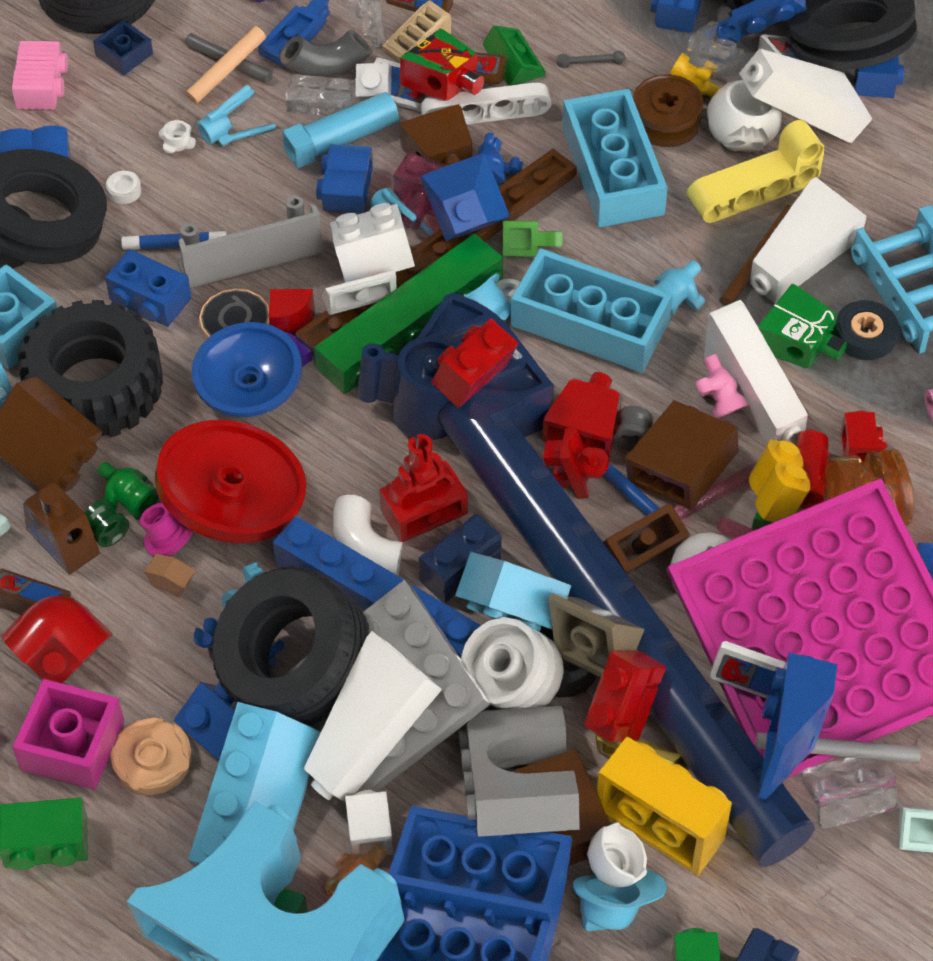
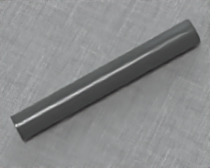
M192 33L185 40L187 46L216 60H220L228 52V50ZM244 59L235 68L264 83H269L273 76L272 71L247 59Z

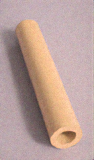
M254 26L185 92L187 97L193 103L198 104L266 39L265 33L259 27Z

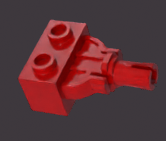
M425 434L417 435V446L414 437L408 440L409 455L404 458L406 470L403 465L400 466L395 480L379 489L380 510L400 542L408 541L468 514V493L448 461H442L438 453L432 452V439Z

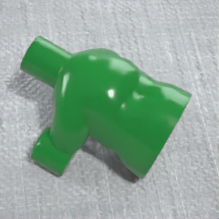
M107 461L98 467L97 473L107 480L105 495L102 499H108L116 508L118 507V502H120L127 508L129 514L134 519L139 520L146 509L157 503L159 495L156 488L145 483L148 477L138 469H116Z

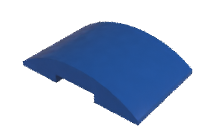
M411 805L388 873L397 882L405 921L377 961H548L565 889L572 844L571 836L551 832L478 837L476 820H468L467 816Z

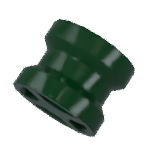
M102 499L93 503L84 512L94 533L95 540L101 547H110L116 544L125 536L129 529V520L124 515L117 514L115 505L108 499Z

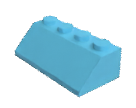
M237 702L188 858L193 867L203 862L224 842L255 801L268 808L271 805H275L285 811L291 818V825L294 831L310 778V774L304 770V766L321 733L320 731L276 711Z

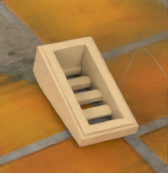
M427 1L382 45V50L400 63V57L440 28L451 34L450 14L432 1ZM403 43V44L406 45L409 49H408V50H405V49H404L403 47H401L400 45Z

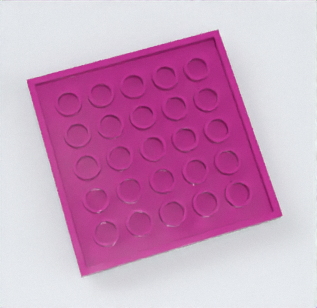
M881 478L667 567L666 571L711 667L722 641L736 644L786 662L790 652L798 655H809L815 659L837 664L834 695L818 738L871 743L933 716V580ZM719 682L738 724L755 746L756 733H767L768 720L762 718L766 698ZM757 749L764 756V749ZM809 753L786 779L839 756Z

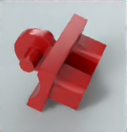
M565 428L563 440H546L543 460L546 466H554L553 476L561 487L573 488L578 499L589 498L586 483L588 478H600L608 470L610 459L607 453L601 448H585L576 428Z

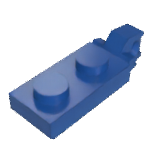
M312 0L306 7L296 5L258 46L259 55L286 68L280 61L283 47L291 38L297 35L310 42L320 32L327 22L326 17L330 14L329 0Z
M755 0L731 11L732 16L716 24L718 41L724 45L739 42L742 36L762 32L770 25L789 20L794 15L807 10L805 0Z

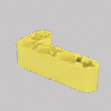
M796 120L787 125L781 132L778 150L697 179L689 186L686 193L687 197L702 219L707 223H712L805 189L810 180L814 177L819 178L824 145L805 120Z

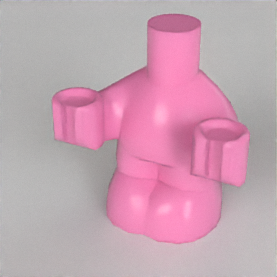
M714 354L703 359L710 375L709 377L697 380L696 386L701 396L710 395L714 398L713 417L721 418L747 407L748 404L745 398L737 392V381L727 369L722 367L718 355Z

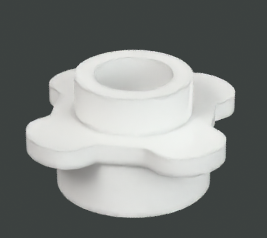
M180 120L170 121L165 124L159 131V138L164 141L163 150L166 153H174L175 151L194 148L196 140L191 137V126Z

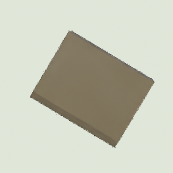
M552 593L548 597L554 642L563 659L601 677L611 651L637 650L645 629L580 598Z

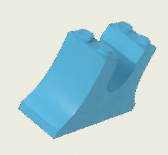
M258 801L253 803L224 842L203 862L171 881L150 887H138L127 900V904L142 936L181 961H377L404 923L405 918L395 879L381 869L376 868L372 871L362 864L338 883L332 897L318 909L307 913L294 914L276 908L274 906L275 900L279 893L291 883L301 855L290 816L275 805H271L268 808Z

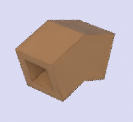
M155 554L144 573L153 587L165 589L179 598L191 581L195 570L174 557Z

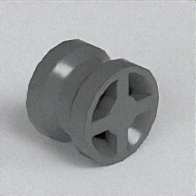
M638 406L621 408L617 413L616 423L618 426L614 430V443L621 449L631 451L653 425L654 417L647 409Z

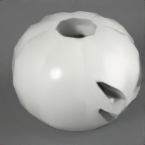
M738 80L728 82L711 98L707 109L709 129L718 142L734 152L750 153L762 150L768 143L773 141L781 127L782 113L780 109L754 98L744 81Z

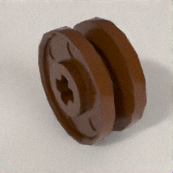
M665 74L648 78L636 88L633 100L651 145L677 147L690 142L698 134L702 120L703 98L702 93L694 83L681 76Z

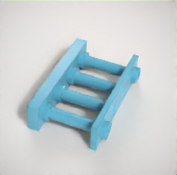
M932 205L918 210L916 223L912 230L876 242L871 241L863 227L856 229L854 244L851 247L854 262L857 265H861L888 308L895 314L904 338L913 344L919 354L925 352L930 331H933V315L923 319L915 305L933 299V284L906 293L898 279L933 268ZM914 243L923 245L928 252V255L889 267L881 254Z

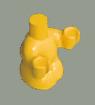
M682 53L670 72L672 75L684 77L694 83L702 95L712 98L721 89V87L710 81L711 74H714L719 66V63L712 59H707L703 67H696L691 63L690 57Z

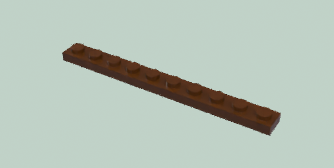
M552 148L498 188L510 215V218L506 219V221H515L576 177L577 166ZM503 221L447 242L441 229H439L411 249L415 266L395 272L396 288L474 233L486 242L503 229ZM376 303L330 315L326 310L298 330L296 338L308 347L315 357L314 347Z

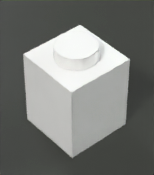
M363 790L355 795L345 796L352 859L392 855V834L386 791Z

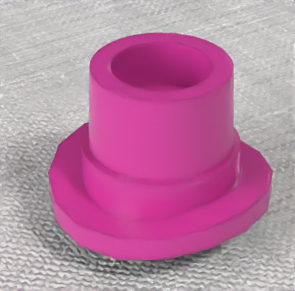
M163 503L152 505L144 511L140 518V524L146 532L144 545L146 551L152 557L155 554L173 555L188 542L193 534L191 529L181 524L169 513Z

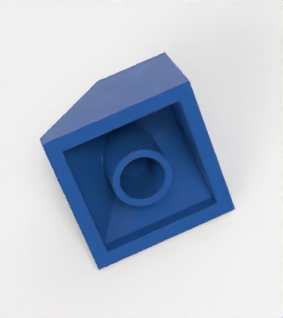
M485 153L420 176L446 242L510 218Z

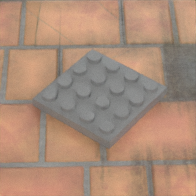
M403 580L367 608L363 614L367 618L369 632L373 631L386 640L442 690L357 792L363 790L378 792L490 705V702L412 585L406 580ZM307 656L303 658L300 662H298L295 666H293L291 669H289L282 676L287 675L295 669H297L304 662ZM323 718L322 721L317 723L314 722L311 726L313 729L321 732L328 718Z

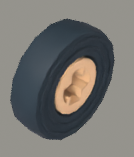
M859 300L849 303L840 310L836 320L834 335L847 341V347L844 352L849 356L860 360H875L884 357L893 350L899 336V325L893 311L885 305L875 301ZM865 327L870 328L868 333L863 332Z

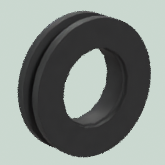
M808 0L806 3L807 10L794 15L793 18L788 20L791 34V50L798 60L833 70L864 68L886 62L909 49L917 37L914 0ZM847 23H872L856 29H832Z
M17 149L0 153V252L26 262L59 264L78 259L93 249L99 240L107 211L105 192L95 176L77 162L53 152L36 149ZM17 192H41L63 203L71 215L65 219L55 221L34 220L9 206L5 198Z

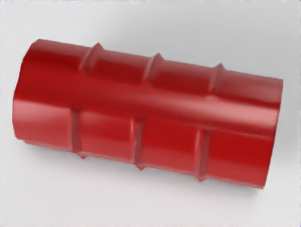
M815 430L802 431L795 439V445L803 458L802 469L806 472L810 481V490L800 505L803 509H808L824 502L825 487L827 486L826 473L829 471L827 460L830 456L828 452L829 439L824 433Z

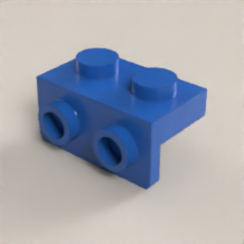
M200 682L173 721L215 758L220 760L237 703L229 697L219 682L217 685Z

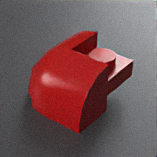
M56 595L42 598L28 607L1 634V638L11 651L42 680L46 679L63 684L113 633L86 606L74 598Z

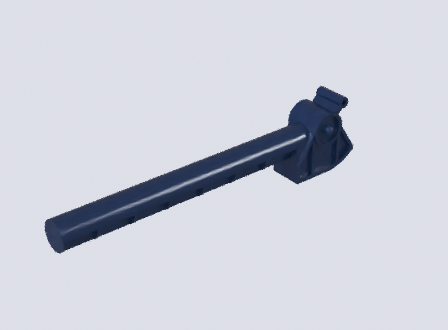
M453 292L445 295L418 338L406 344L399 355L384 352V349L378 344L365 345L361 355L357 390L358 398L366 403H372L376 400L391 403V414L394 423L408 436L417 439L418 434H425L432 440L449 436L550 577L571 585L568 596L583 599L645 629L637 650L666 667L662 681L658 683V691L649 713L698 781L707 787L713 786L718 788L732 802L728 822L759 865L767 867L778 863L803 846L815 830L813 823L783 783L767 799L758 798L763 756L525 437L543 430V419L549 410L554 385L510 327L487 307ZM492 318L519 344L507 366L458 408L431 383L440 366L437 360L448 347L453 346L456 349L461 345V339L471 327L477 325L480 328Z

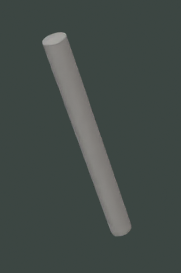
M756 733L755 747L757 749H765L767 733ZM818 738L815 748L810 754L919 763L921 750L920 747Z

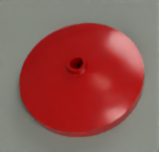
M201 421L178 430L163 445L155 469L156 490L161 502L169 513L192 531L222 542L254 543L279 535L296 516L298 517L306 495L304 470L289 447L267 431L238 421Z

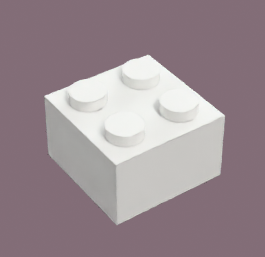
M378 204L373 206L369 212L358 215L346 213L337 217L336 221L330 222L334 247L345 283L392 270L397 272L415 266L398 204Z

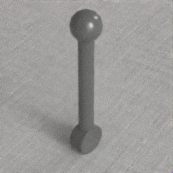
M619 50L613 54L569 57L567 54H560L557 56V66L565 68L572 63L602 61L622 63L625 60V54Z

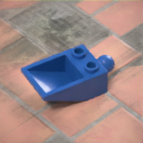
M789 652L784 668L776 667L771 691H774L775 695L767 694L762 712V718L768 720L758 798L767 799L815 748L835 691L836 663L815 659L809 655H798Z

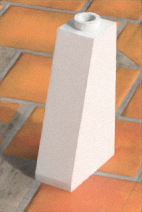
M759 48L739 73L754 98L798 119L805 120L807 123L847 142L852 143L872 120L871 115L843 72Z
M814 177L753 260L750 284L756 292L765 295L774 304L777 303L792 283L797 286L801 285L852 247L856 229L862 227L864 229L866 215L818 178Z
M738 300L709 313L704 359L714 354L718 355L722 367L727 369L737 381V392L745 398L748 404L747 407L742 409L767 444L770 439L777 441L785 440L795 444L796 437L806 429L808 414L745 304Z
M373 631L366 637L304 766V770L315 779L311 786L327 800L335 796L346 802L345 796L354 795L442 690L391 644Z

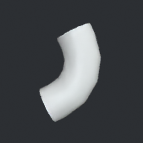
M343 495L337 498L333 510V534L335 539L398 576L403 542L388 540L373 531L370 525L372 506L366 499L356 495Z

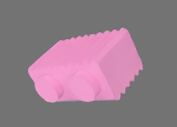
M19 41L20 46L12 84L16 108L19 110L22 108L25 110L29 108L41 110L43 108L46 111L48 109H56L57 98L64 96V79L61 77V73H67L68 71L67 53H62L60 42Z

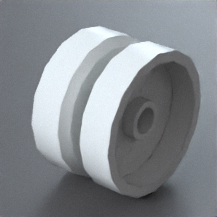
M506 617L489 620L477 628L465 643L461 657L462 662L490 702V705L499 710L545 707L558 692L564 674L562 655L555 642L520 620Z

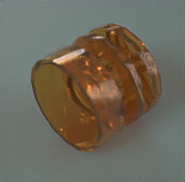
M893 447L883 449L880 453L870 451L865 455L864 463L855 454L832 458L827 462L826 491L828 500L881 478L905 526L912 522L914 514L913 490L904 458L897 449Z

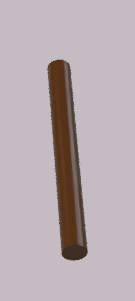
M791 205L784 207L722 294L719 301L723 306L734 303L750 281L753 260L792 207Z

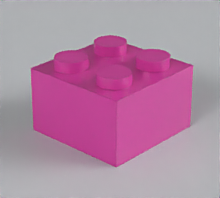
M43 679L12 747L20 771L96 790L110 758L112 747L115 746L125 722L119 698Z

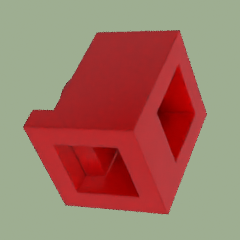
M863 410L845 412L840 432L845 470H882L887 443L883 442V428L876 426L875 412Z

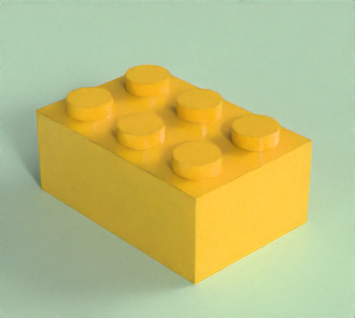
M629 737L623 740L599 771L597 795L609 820L614 823L618 822L622 827L633 831L640 840L696 876H699L725 841L732 802L727 799L725 794L716 787L705 786L694 779L690 772L681 765L670 764L659 757L649 745L642 742L637 743Z

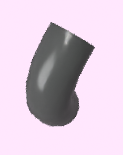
M351 29L340 39L327 45H315L302 36L297 35L291 38L283 47L280 61L289 69L304 76L330 78L354 69L356 64H361L372 54V49L357 32Z

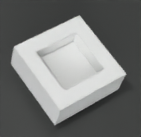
M389 63L356 64L355 97L358 100H366L383 92H387L391 96L392 66Z

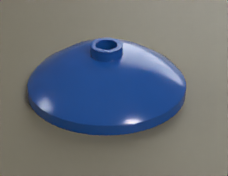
M258 322L238 323L217 331L201 345L192 365L194 387L201 400L211 409L232 417H254L278 408L292 396L302 374L300 353L290 336L274 326Z

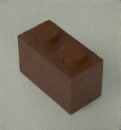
M668 503L606 538L603 543L628 575L679 546L690 534L672 504Z

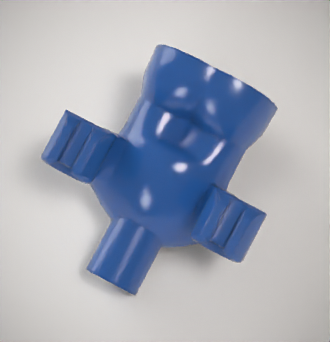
M489 132L485 135L483 144L478 149V154L485 153L499 187L505 183L504 174L511 173L516 175L522 170L523 161L520 162L518 157H513L510 162H504L500 154L502 142L498 137L495 138L493 133Z

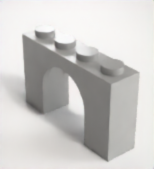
M562 706L481 711L466 723V728H459V745L462 773L464 775L468 820H476L478 837L580 830L579 793L574 771L523 774L504 770L517 765L534 764L567 752L566 724Z

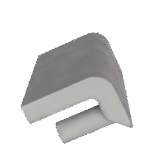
M292 195L286 200V220L200 242L197 225L185 223L180 228L181 239L178 241L181 258L176 260L180 272L188 276L191 289L322 254L321 222L316 205L311 204V213L305 214L302 197Z

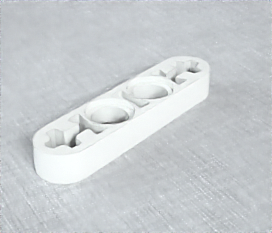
M528 83L481 89L476 95L463 91L448 101L429 96L424 99L420 108L422 115L458 104L461 108L466 105L475 104L478 106L473 110H462L466 124L542 115L551 108L552 102L548 87L545 84ZM502 100L511 101L506 106H495L497 102Z

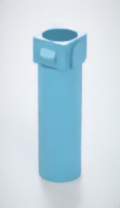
M383 92L302 126L299 123L282 130L284 151L297 169L313 163L316 157L329 152L331 144L347 145L399 122V113L396 104L389 93Z

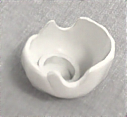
M616 822L606 827L603 826L591 838L587 855L590 868L599 881L612 887H628L646 875L647 856L644 844L633 831L622 827L620 823Z

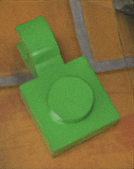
M503 220L502 256L536 257L538 246H562V231H538V221Z

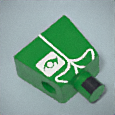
M793 283L758 326L775 358L803 368L810 367L820 353L838 361L847 347V341L834 335L837 320L836 313Z

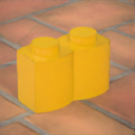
M770 439L749 475L750 486L757 495L755 500L756 509L766 521L776 522L796 514L810 490V481L806 472L802 469L803 458L797 446L789 441Z

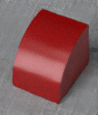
M270 289L269 324L285 333L289 331L292 335L296 336L298 330L314 319L313 289Z

